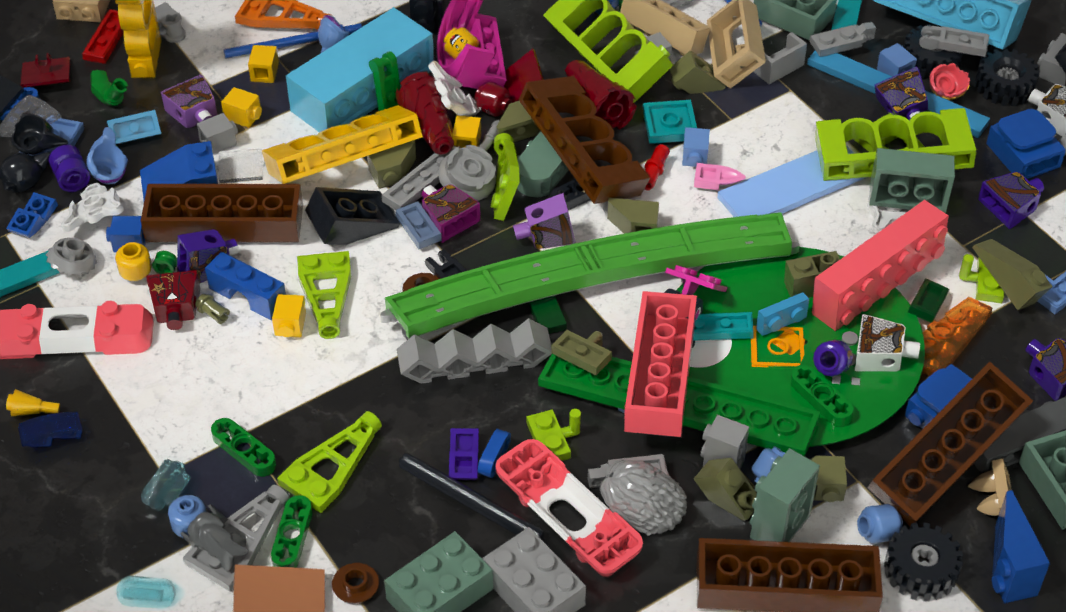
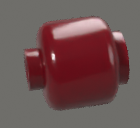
M487 82L479 86L475 94L477 108L493 117L501 116L506 111L508 105L512 103L509 90L494 82Z

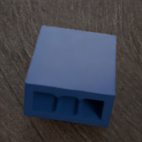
M1034 109L1024 110L1000 119L999 123L990 126L986 142L1011 173L1020 172L1026 179L1060 168L1066 151L1055 138L1056 129L1041 112Z
M952 364L946 368L938 369L919 385L917 393L909 399L905 417L912 424L923 429L972 378Z

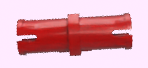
M663 144L655 147L651 158L645 163V172L650 177V180L644 190L653 189L658 177L664 172V163L670 150Z

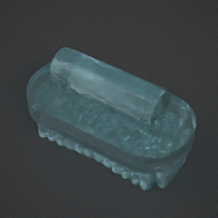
M165 459L160 468H158V471H156L152 479L142 490L141 497L143 503L157 511L162 510L165 505L170 506L191 479L190 475L185 473L184 463Z
M127 576L118 583L116 594L120 603L125 606L165 609L175 599L176 585L171 580L165 578Z

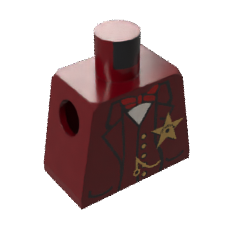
M197 270L146 275L158 323H166L167 328L170 330H179L183 326V321L195 318L197 311L195 303L200 295Z

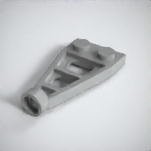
M272 485L266 492H263L227 518L228 520L224 523V529L230 534L236 533L246 539L247 542L244 547L248 550L245 556L234 558L233 567L229 572L224 570L217 557L211 556L205 548L202 550L198 546L192 547L183 557L184 564L231 592L234 586L235 565L253 564L279 511L289 499V495L281 487ZM252 513L264 518L255 532L241 525Z

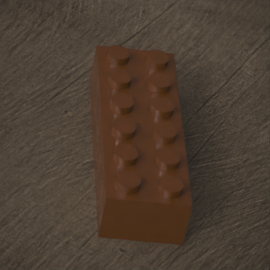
M147 184L141 216L145 242H178V235L213 229L218 231L224 241L235 239L236 242H299L303 211L301 185Z
M989 362L871 481L868 489L884 504H890L895 507L901 515L903 522L910 527L1015 422L1033 400Z
M699 538L697 551V608L765 612L880 611L883 592L879 546Z

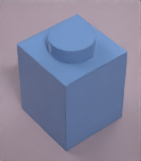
M897 43L880 52L877 70L893 77L914 68L917 58Z
M685 127L682 166L696 167L697 163L707 164L710 129Z

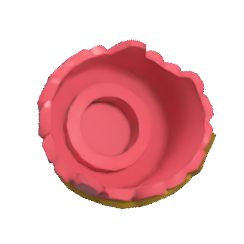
M955 63L938 65L929 76L932 92L946 100H954L961 97L970 87L968 72L960 70L959 67H956Z

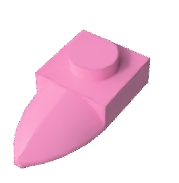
M697 163L694 187L719 190V185L734 184L744 180L746 176L730 167Z

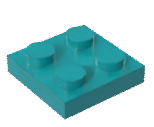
M691 100L643 103V114L649 144L684 141L685 127L697 128Z

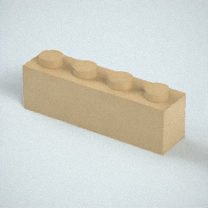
M623 0L620 13L626 17L633 27H638L648 36L660 32L672 47L683 56L689 51L695 54L703 53L710 31L709 26L662 0Z

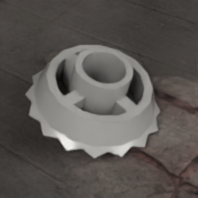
M77 238L58 240L48 249L46 254L48 257L47 262L51 264V268L57 269L60 273H67L69 276L73 274L80 276L82 273L88 274L90 270L95 269V264L97 263L96 256L93 254L90 245Z

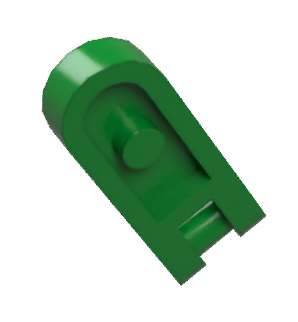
M389 51L384 53L382 58L376 57L369 61V67L373 72L379 111L398 105L396 90L398 89L399 91L401 88L397 59L395 54Z

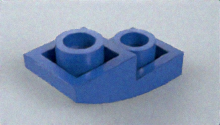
M34 192L25 208L17 209L6 228L7 231L28 238L32 237L43 227L57 208L58 203L56 199Z

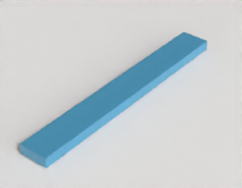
M814 51L808 58L807 63L811 67L874 94L875 84L892 77L838 53L820 57ZM925 91L928 99V110L926 112L940 114V110L965 108ZM965 108L972 136L979 138L989 125L990 118Z

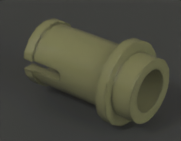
M202 294L196 300L197 310L200 313H206L218 324H222L228 319L227 315H230V311L216 302L211 294Z

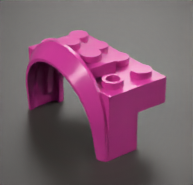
M451 0L443 16L438 33V63L449 75L457 79L463 87L478 89L479 86L487 82H494L504 86L507 79L496 17L478 13L483 0ZM463 27L478 39L479 44L478 47L466 44L454 60L445 51L443 40L453 28Z

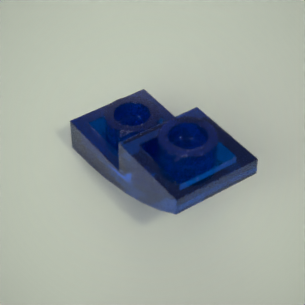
M63 412L39 416L24 421L18 426L22 446L50 447L52 438H81L82 434L78 412Z

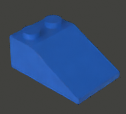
M211 141L185 145L141 169L143 200H145L147 184H218Z
M1012 490L1006 492L995 526L992 585L995 592L1000 593L1004 603L1038 596L1050 564Z

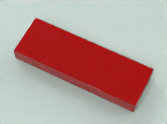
M108 10L83 51V60L103 64L107 62L124 33L119 23L117 10Z

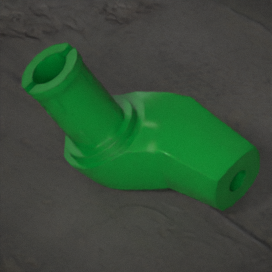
M92 71V93L108 106L120 104L124 98L123 93L127 91V82L122 78H117L111 83L108 80L106 71Z

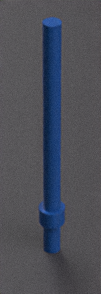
M361 23L348 26L341 24L340 27L344 32L349 31V35L362 28ZM318 31L224 49L225 59L251 54L253 45L277 46L278 49L319 41Z

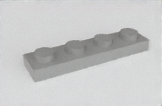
M454 145L447 154L440 155L434 153L384 192L382 194V202L394 210L416 202L422 197L424 188L429 185L434 187L440 182L438 175L440 163L456 146Z

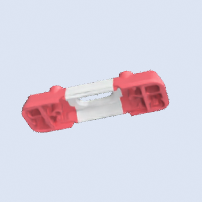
M106 301L101 306L36 308L33 304H26L21 309L0 310V359L34 358L36 354L103 352L105 355L142 353L148 350L152 343L153 316L141 304L117 305L114 301ZM88 317L89 319L88 325L80 330L54 331L49 328L51 319Z
M525 440L497 460L496 473L519 496L521 504L525 507H530L576 551L577 558L581 562L588 563L602 577L611 576L642 550L643 540L641 535L617 512L613 513L539 440ZM557 500L569 502L586 519V525L578 531L567 529L551 514L549 510L550 505Z

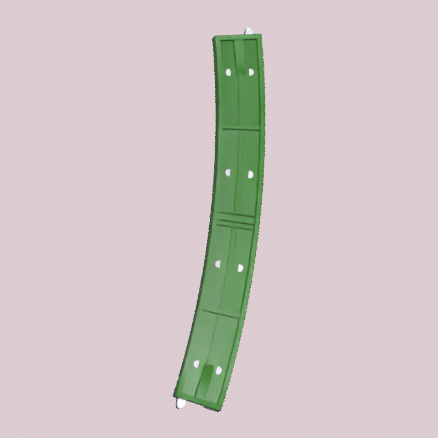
M781 212L706 220L641 230L579 242L504 260L385 297L386 310L381 312L380 318L381 323L399 321L402 325V335L408 340L414 334L420 336L505 308L592 286L664 273L666 268L675 269L676 265L694 268L790 256L799 252L800 244L791 241Z

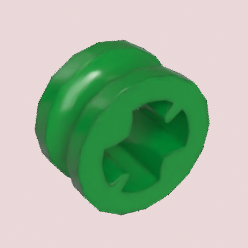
M169 251L157 252L152 268L158 274L173 273L175 267H177V257Z

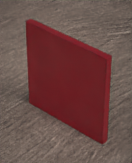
M533 48L505 70L507 80L503 87L509 90L510 99L514 103L519 101L527 82L544 80L536 52Z
M47 53V60H39L38 54H36L35 61L22 63L21 87L70 82V57L51 59V55Z

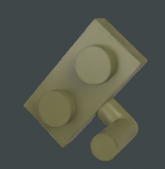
M566 330L551 345L552 354L594 375H597L612 360V351L603 347V336L599 331L593 332L585 339Z

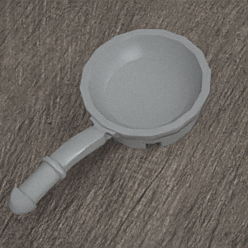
M496 120L491 124L490 130L485 134L484 140L479 147L474 145H466L465 148L456 147L441 161L438 175L443 187L448 184L454 185L476 201L487 198L496 183V167L493 165V159L487 151L497 136V124L500 120Z

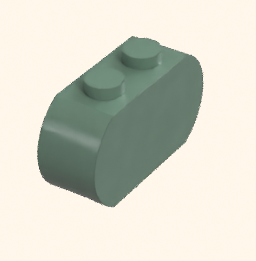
M539 132L534 140H530L525 151L517 156L520 179L517 189L530 197L547 196L569 170L542 132Z

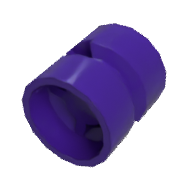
M62 145L51 152L49 163L61 189L75 192L88 184L90 173L78 148L72 145Z

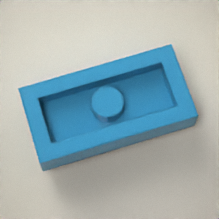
M155 110L107 120L108 127L115 133L116 144L161 134Z
M802 292L759 310L756 330L764 336L807 318L809 298Z

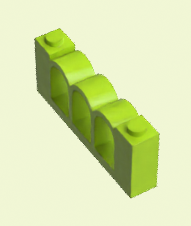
M558 0L543 15L600 74H604L611 81L617 82L628 89L635 97L633 103L673 66L668 59L670 53L662 45L657 47L652 41L649 42L642 32L633 28L622 13L615 11L608 0ZM603 8L601 15L579 37L573 32L590 14ZM622 26L618 36L598 55L591 50L611 30ZM641 45L640 51L617 74L610 69L630 48Z
M965 108L940 110V114L925 111L917 113L910 120L900 115H886L879 118L875 124L864 118H852L841 123V119L816 121L815 141L823 181L871 177L877 148H883L881 139L886 136H897L906 142L908 149L898 150L954 156V169L974 168L976 147ZM920 133L935 134L940 138L943 146L919 148L916 135ZM852 139L865 140L870 143L873 152L848 154L846 142Z

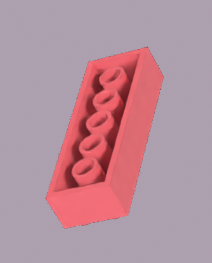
M923 200L815 277L812 314L834 331H837L843 325L851 323L854 317L862 311H867L877 300L885 298L892 289L898 285H903L914 273L922 271L929 262L941 257L945 250L944 243L948 231L949 215Z
M642 292L625 404L624 432L681 437L696 319L697 296Z

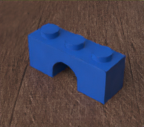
M222 251L205 267L209 289L228 299L239 291L248 300L250 310L269 320H272L277 294L286 295L283 282Z

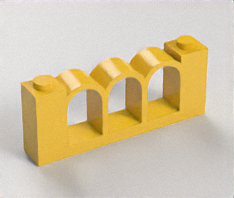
M115 0V3L118 4L119 23L121 29L124 30V44L128 55L131 78L155 77L161 35L154 0Z
M397 105L376 112V114L358 118L350 124L330 127L319 132L317 135L304 136L287 144L282 143L261 151L268 174L282 184L422 138L423 136L417 114Z

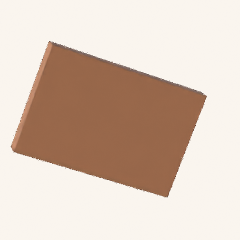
M235 565L233 612H325V569Z

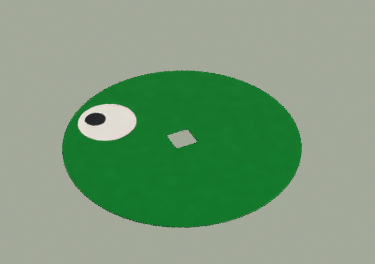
M799 247V252L790 256L708 265L698 271L697 277L702 273L721 279L720 285L726 286L727 290L723 292L699 285L694 295L703 301L702 314L752 312L753 326H757L759 310L790 298L784 283L786 261L827 253L828 251ZM686 281L680 285L677 291L682 293ZM892 289L885 298L877 300L867 311H862L854 317L851 323L843 325L837 331L831 329L812 314L813 297H810L807 318L785 326L803 327V338L807 343L804 345L802 361L800 349L792 355L787 353L775 355L768 350V342L773 338H777L784 331L771 332L764 336L756 331L757 362L801 363L800 365L811 366L849 400L854 407L852 422L844 427L832 425L820 414V419L809 447L841 442L872 430L892 417L906 403L915 390L924 365V337L917 316L907 313L910 304L898 289ZM862 315L902 324L905 326L904 341L920 343L918 359L902 357L899 371H855V363L846 372L840 374V384H832V377L820 373L813 361L814 352L820 344L830 340L842 341V335L847 331L856 333L859 342ZM751 338L693 341L689 377L816 410L791 385L792 370L796 366L752 367ZM858 342L855 345L849 346L856 357ZM771 343L770 347L773 351L783 352L782 349ZM852 377L860 378V385H851ZM817 392L815 394L819 399H827L829 397L825 392Z

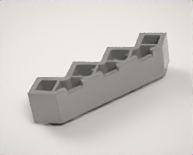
M529 318L511 333L490 324L473 338L452 329L435 344L414 334L397 348L401 375L419 383L432 382L433 377L447 376L448 380L470 377V372L485 370L486 374L508 371V367L523 365L524 369L533 368L552 354L548 328Z

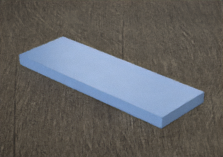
M846 145L848 154H854ZM814 151L718 191L717 198L733 217L779 212L783 214L867 177L823 181L818 151Z

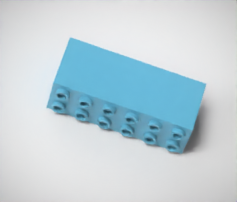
M1032 0L873 1L941 27L988 34V44L1004 49L1018 39Z
M393 7L286 75L290 111L318 132L330 127L350 124L352 121L365 116L378 107L374 77L369 67V61L376 57L380 59L384 53L389 51L393 52L397 59L400 82L407 76L417 72L430 73L431 70L428 65L434 61L433 34Z

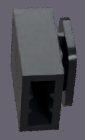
M409 0L410 19L432 34L435 33L437 19H439L440 27L444 16V0Z

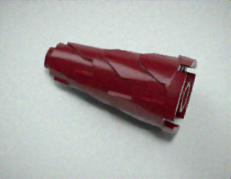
M574 60L567 65L565 69L566 76H574L585 90V96L594 102L596 106L595 116L604 119L612 128L617 127L619 130L630 122L635 114L636 105L633 103L635 97L628 89L617 82L611 81L604 74L598 73L585 61Z
M417 72L407 76L400 82L402 87L399 91L398 89L396 90L397 103L399 106L417 114L422 136L436 154H447L454 146L453 129L446 107L442 103V96L436 89V79L429 76L428 72Z

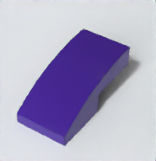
M451 428L449 476L455 480H478L479 428Z

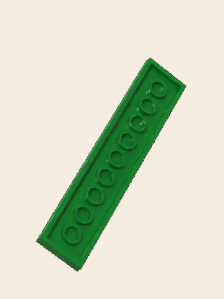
M551 354L538 378V386L625 410L632 362L612 357V360L597 375H594ZM688 377L683 426L704 431L707 424L712 425L716 416L720 415L749 426L747 440L749 444L770 449L776 446L784 453L790 448L805 457L820 419L819 411Z

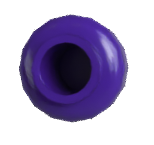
M840 340L823 342L816 348L813 357L817 370L823 375L831 377L846 372L853 360L850 347Z

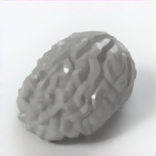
M623 459L615 461L606 470V478L600 486L604 502L613 513L617 512L634 529L650 536L651 534H661L667 530H673L675 525L682 521L681 517L686 514L687 501L685 499L687 497L679 483L669 475H666L662 470L643 461Z

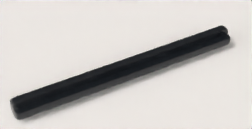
M404 453L400 458V468L512 533L518 535L530 527L541 540L543 539L544 531L415 456Z

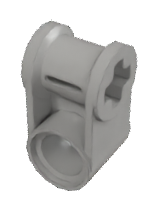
M166 2L155 7L160 35L171 43L182 41L186 33L181 26L182 17L180 13L176 12Z

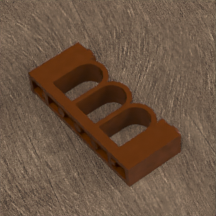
M574 76L526 83L519 98L520 103L593 204L608 202V198L626 199L641 196L650 177L638 161H632V154L625 145L612 140L614 137L612 126L604 119L595 116L596 106L594 102L585 96V90ZM559 113H570L574 117L562 118ZM585 136L593 140L579 142V140L576 137ZM594 160L607 161L612 165L598 167Z

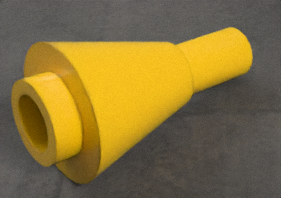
M15 389L13 394L8 395L6 410L11 411V417L38 414L40 412L59 414L60 403L42 401V399Z

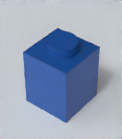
M141 216L112 217L111 227L106 229L107 242H111L113 252H117L120 247L130 242L146 245L141 225Z

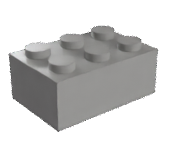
M530 527L482 558L493 569V589L514 612H576L585 606L586 585Z

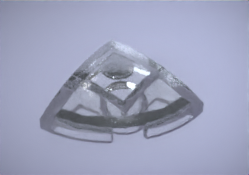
M27 95L11 109L2 121L0 137H12L15 124L19 122L21 115L26 111L44 118L49 124L62 118V116L43 100Z

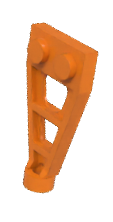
M245 0L235 15L236 24L260 28H315L318 30L320 20L325 15L332 16V14L323 13L319 9L296 0ZM271 5L284 8L281 15L277 17L265 16ZM294 10L305 14L303 18H289Z

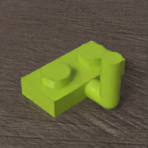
M965 254L959 278L963 281L976 282L975 300L1002 304L1004 291L982 260L978 257L977 272L971 271L974 257L970 254Z
M553 409L526 416V423L533 439L542 442L561 461L571 459V451L565 438L573 437L580 433V410L572 409L570 411L569 426L560 428Z

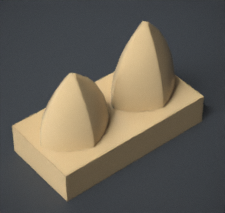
M1003 459L993 460V470L982 473L968 484V487L973 490L996 492L985 498L977 507V510L987 515L999 516L1006 492L1012 490L1009 472Z

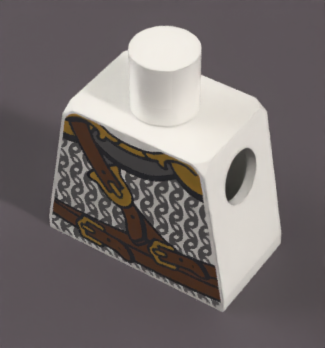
M1054 84L1047 93L1034 89L1029 96L1028 102L1038 106L1037 111L1041 112L1054 126L1056 133L1063 137L1066 134V87Z
M862 315L855 371H899L902 357L918 359L920 343L904 341L905 326L902 324Z

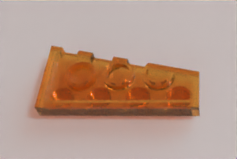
M967 297L946 312L944 318L938 322L933 321L927 326V330L922 332L925 344L922 373L931 376L938 369L946 368L953 364L992 315L993 307Z

